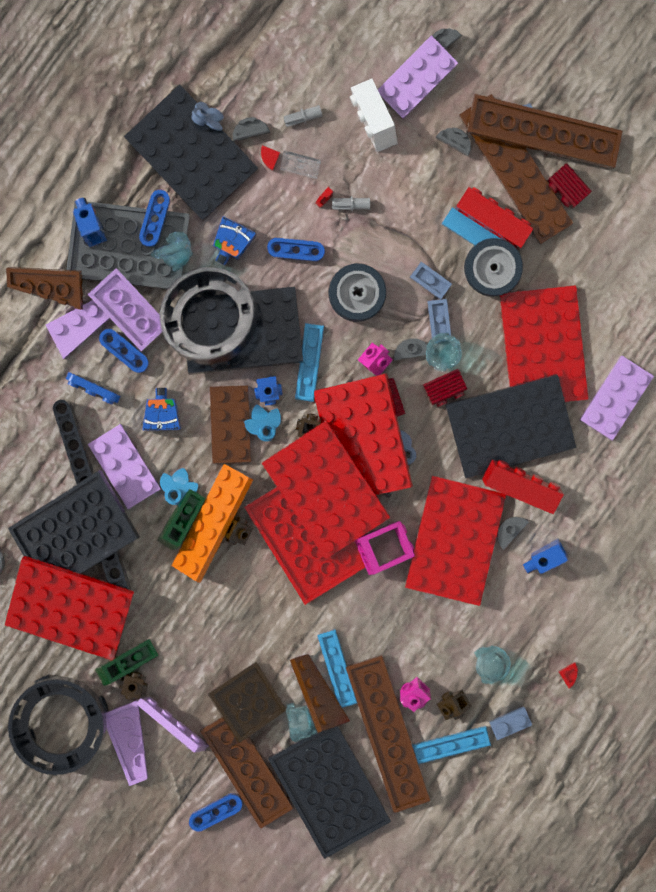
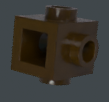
M307 413V416L303 415L301 419L297 420L295 429L298 431L297 436L301 437L310 431L307 428L308 423L313 424L315 428L321 424L322 419H318V415Z
M238 516L237 519H233L225 534L226 541L233 545L240 543L245 546L253 528L247 525V520Z
M136 671L125 675V678L122 677L119 688L122 689L121 695H125V698L135 701L136 698L140 699L142 694H146L148 683H145L147 677L142 676V673ZM134 684L136 689L129 688V685Z
M463 690L453 693L448 691L441 696L442 699L437 703L445 720L461 718L472 706Z

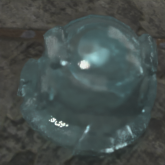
M175 231L165 239L171 244L154 250L151 255L156 259L163 258L164 263L171 267L174 272H177L189 262L193 252L191 251L188 236L183 232Z
M441 333L430 339L426 346L428 364L442 372H446L447 368L455 367L462 358L460 341L456 337L449 335V333Z
M491 645L485 648L480 647L474 651L478 658L476 671L481 677L482 683L492 684L493 682L503 680L508 675L511 662L509 655L504 650Z
M294 703L286 704L289 736L292 741L297 742L299 739L308 738L311 734L316 735L318 733L307 706L295 707Z

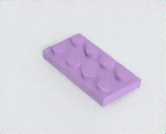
M431 35L378 89V92L404 119L458 65V62Z
M117 268L88 294L140 351L162 333L159 313Z
M620 356L581 416L580 421L613 441L654 376L627 358Z
M121 424L88 444L127 509H130L161 489Z

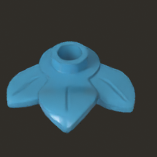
M255 405L251 414L252 419L244 421L245 427L250 434L257 435L260 440L264 442L271 441L275 437V429L281 422L280 412L278 408H275L267 413L261 406ZM264 429L268 430L267 436L263 434Z
M185 468L177 470L172 477L163 473L160 479V486L165 491V500L171 505L179 504L188 489L195 492L198 489V483L189 482L188 473ZM172 492H177L178 497L176 499L171 497Z

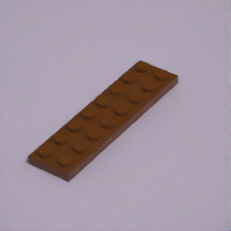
M471 107L459 114L466 129ZM470 134L523 219L531 223L532 233L539 244L544 243L573 224L525 147Z
M475 94L473 97L466 131L468 134L610 169L616 167L623 132L622 130Z
M382 654L348 665L346 670L393 812L396 813L429 802L430 798Z

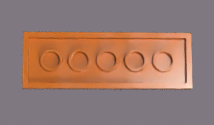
M223 464L171 566L194 581L201 583L253 479Z

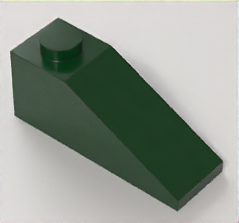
M188 489L165 524L157 541L171 550L179 548L206 498Z
M148 639L97 667L95 671L105 686L122 678L159 655L151 640Z

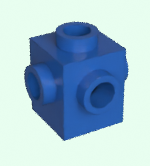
M276 376L256 379L258 386L254 388L256 399H260L261 403L265 402V406L276 404V400H280L279 396L283 395L281 384H277ZM267 388L272 389V393L270 395H266L265 393Z

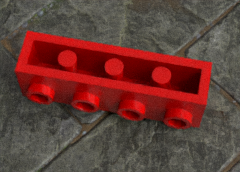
M468 187L455 209L500 239L508 241L519 251L533 230L530 227L531 223L523 218L519 220L514 216L515 213L508 208L502 209L498 206L499 203L496 200L485 198L479 189Z
M492 459L482 478L486 487L554 515L564 496L558 484L544 482L540 476L535 474L530 476L521 468L516 467L514 469L502 460L497 462Z

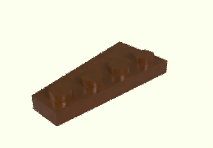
M24 267L6 268L7 287L28 294L32 293L40 296V298L51 299L63 305H70L75 309H83L82 271Z
M309 654L291 659V665L317 732L320 733L350 722Z

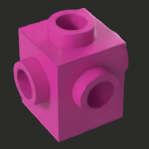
M371 343L359 357L358 361L377 376L381 375L393 359L388 355L389 351L380 344L378 347Z
M418 677L410 683H405L400 690L402 705L413 712L423 708L431 699L430 688Z

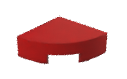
M262 145V161L268 169L273 171L280 152Z
M327 187L315 204L322 208L333 196V191Z
M573 662L558 671L568 688L575 684L578 675V667Z

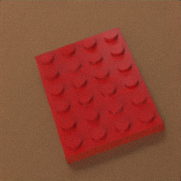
M576 285L510 292L499 296L509 387L557 373L565 402L588 400Z
M387 374L314 391L319 419H322L321 423L327 420L376 495L413 487Z
M327 420L262 462V465L325 559L390 518V515Z
M431 476L413 553L415 556L411 559L405 588L480 606L506 495Z
M278 487L244 507L304 605L365 568L355 541L325 559Z
M23 556L5 626L112 660L117 654L134 591Z

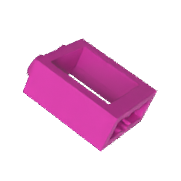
M400 521L390 523L355 540L369 575L377 574L415 556L413 544L408 541L406 536V527ZM394 529L404 555L379 566L368 540Z

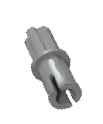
M317 105L316 107L305 110L300 109L299 112L284 116L285 125L290 127L303 122L306 124V121L323 117L321 108Z
M353 196L351 198H333L332 208L334 210H351V212L362 209L370 210V198H353Z

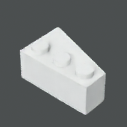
M373 79L351 87L352 95L350 100L354 107L357 106L358 117L361 123L364 122L368 138H371L376 152L398 144L395 125Z

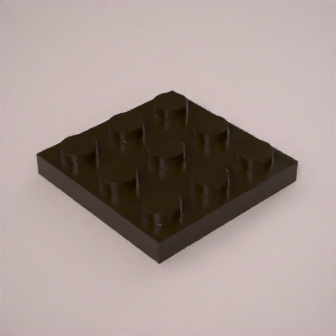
M257 662L252 663L208 693V696L238 743L287 711Z

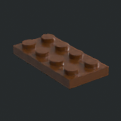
M248 385L210 387L212 462H251L250 433L247 431L244 421L250 419Z

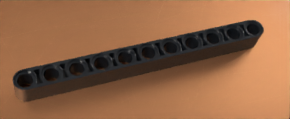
M58 400L53 404V412L76 484L82 482L83 477L93 475L94 471L72 404L67 400ZM62 403L67 405V411L64 414L59 412V406ZM68 421L73 424V429L70 432H67L64 427ZM74 439L79 442L77 450H73L70 447ZM79 458L85 461V466L82 469L76 465V461ZM120 551L114 553L115 556L112 560L106 558L101 561L108 583L131 590ZM113 568L120 570L119 578L112 576L111 570Z

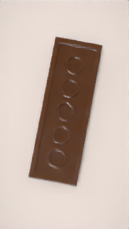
M222 717L200 730L260 829L293 809V805L250 736L238 743Z

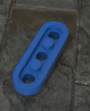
M164 190L154 191L149 200L139 235L141 243L146 247L157 245L170 205V197ZM160 197L164 198V202L162 204H159L157 202L158 198ZM154 216L159 217L157 222H152ZM149 234L153 235V239L151 241L147 240V236Z
M273 238L267 246L269 254L274 258L317 262L325 254L324 246L315 241ZM276 245L281 247V250L278 252L274 251V246ZM294 247H298L300 252L295 254L292 250ZM313 249H317L319 254L313 255L311 252Z
M106 329L101 332L99 341L109 352L134 372L142 373L147 370L149 366L148 358L112 329ZM108 336L113 337V341L110 343L107 342ZM123 348L128 349L126 355H123L121 352ZM138 360H142L143 365L141 367H137L136 362Z
M68 372L66 379L69 380L67 384L77 389L79 386L86 388L85 393L94 397L96 394L103 396L102 400L111 405L114 402H119L121 396L71 372Z
M230 793L191 814L189 826L194 831H203L238 813L242 808V798L236 793ZM235 800L237 804L231 805L229 801ZM217 808L220 812L214 814L212 810ZM200 817L203 821L201 823L196 822V818Z

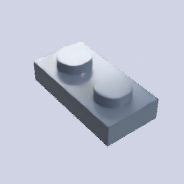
M420 262L410 276V279L439 300L442 299L452 283L423 262Z
M447 299L427 301L432 340L450 338L451 329Z
M524 706L489 721L497 740L532 726Z

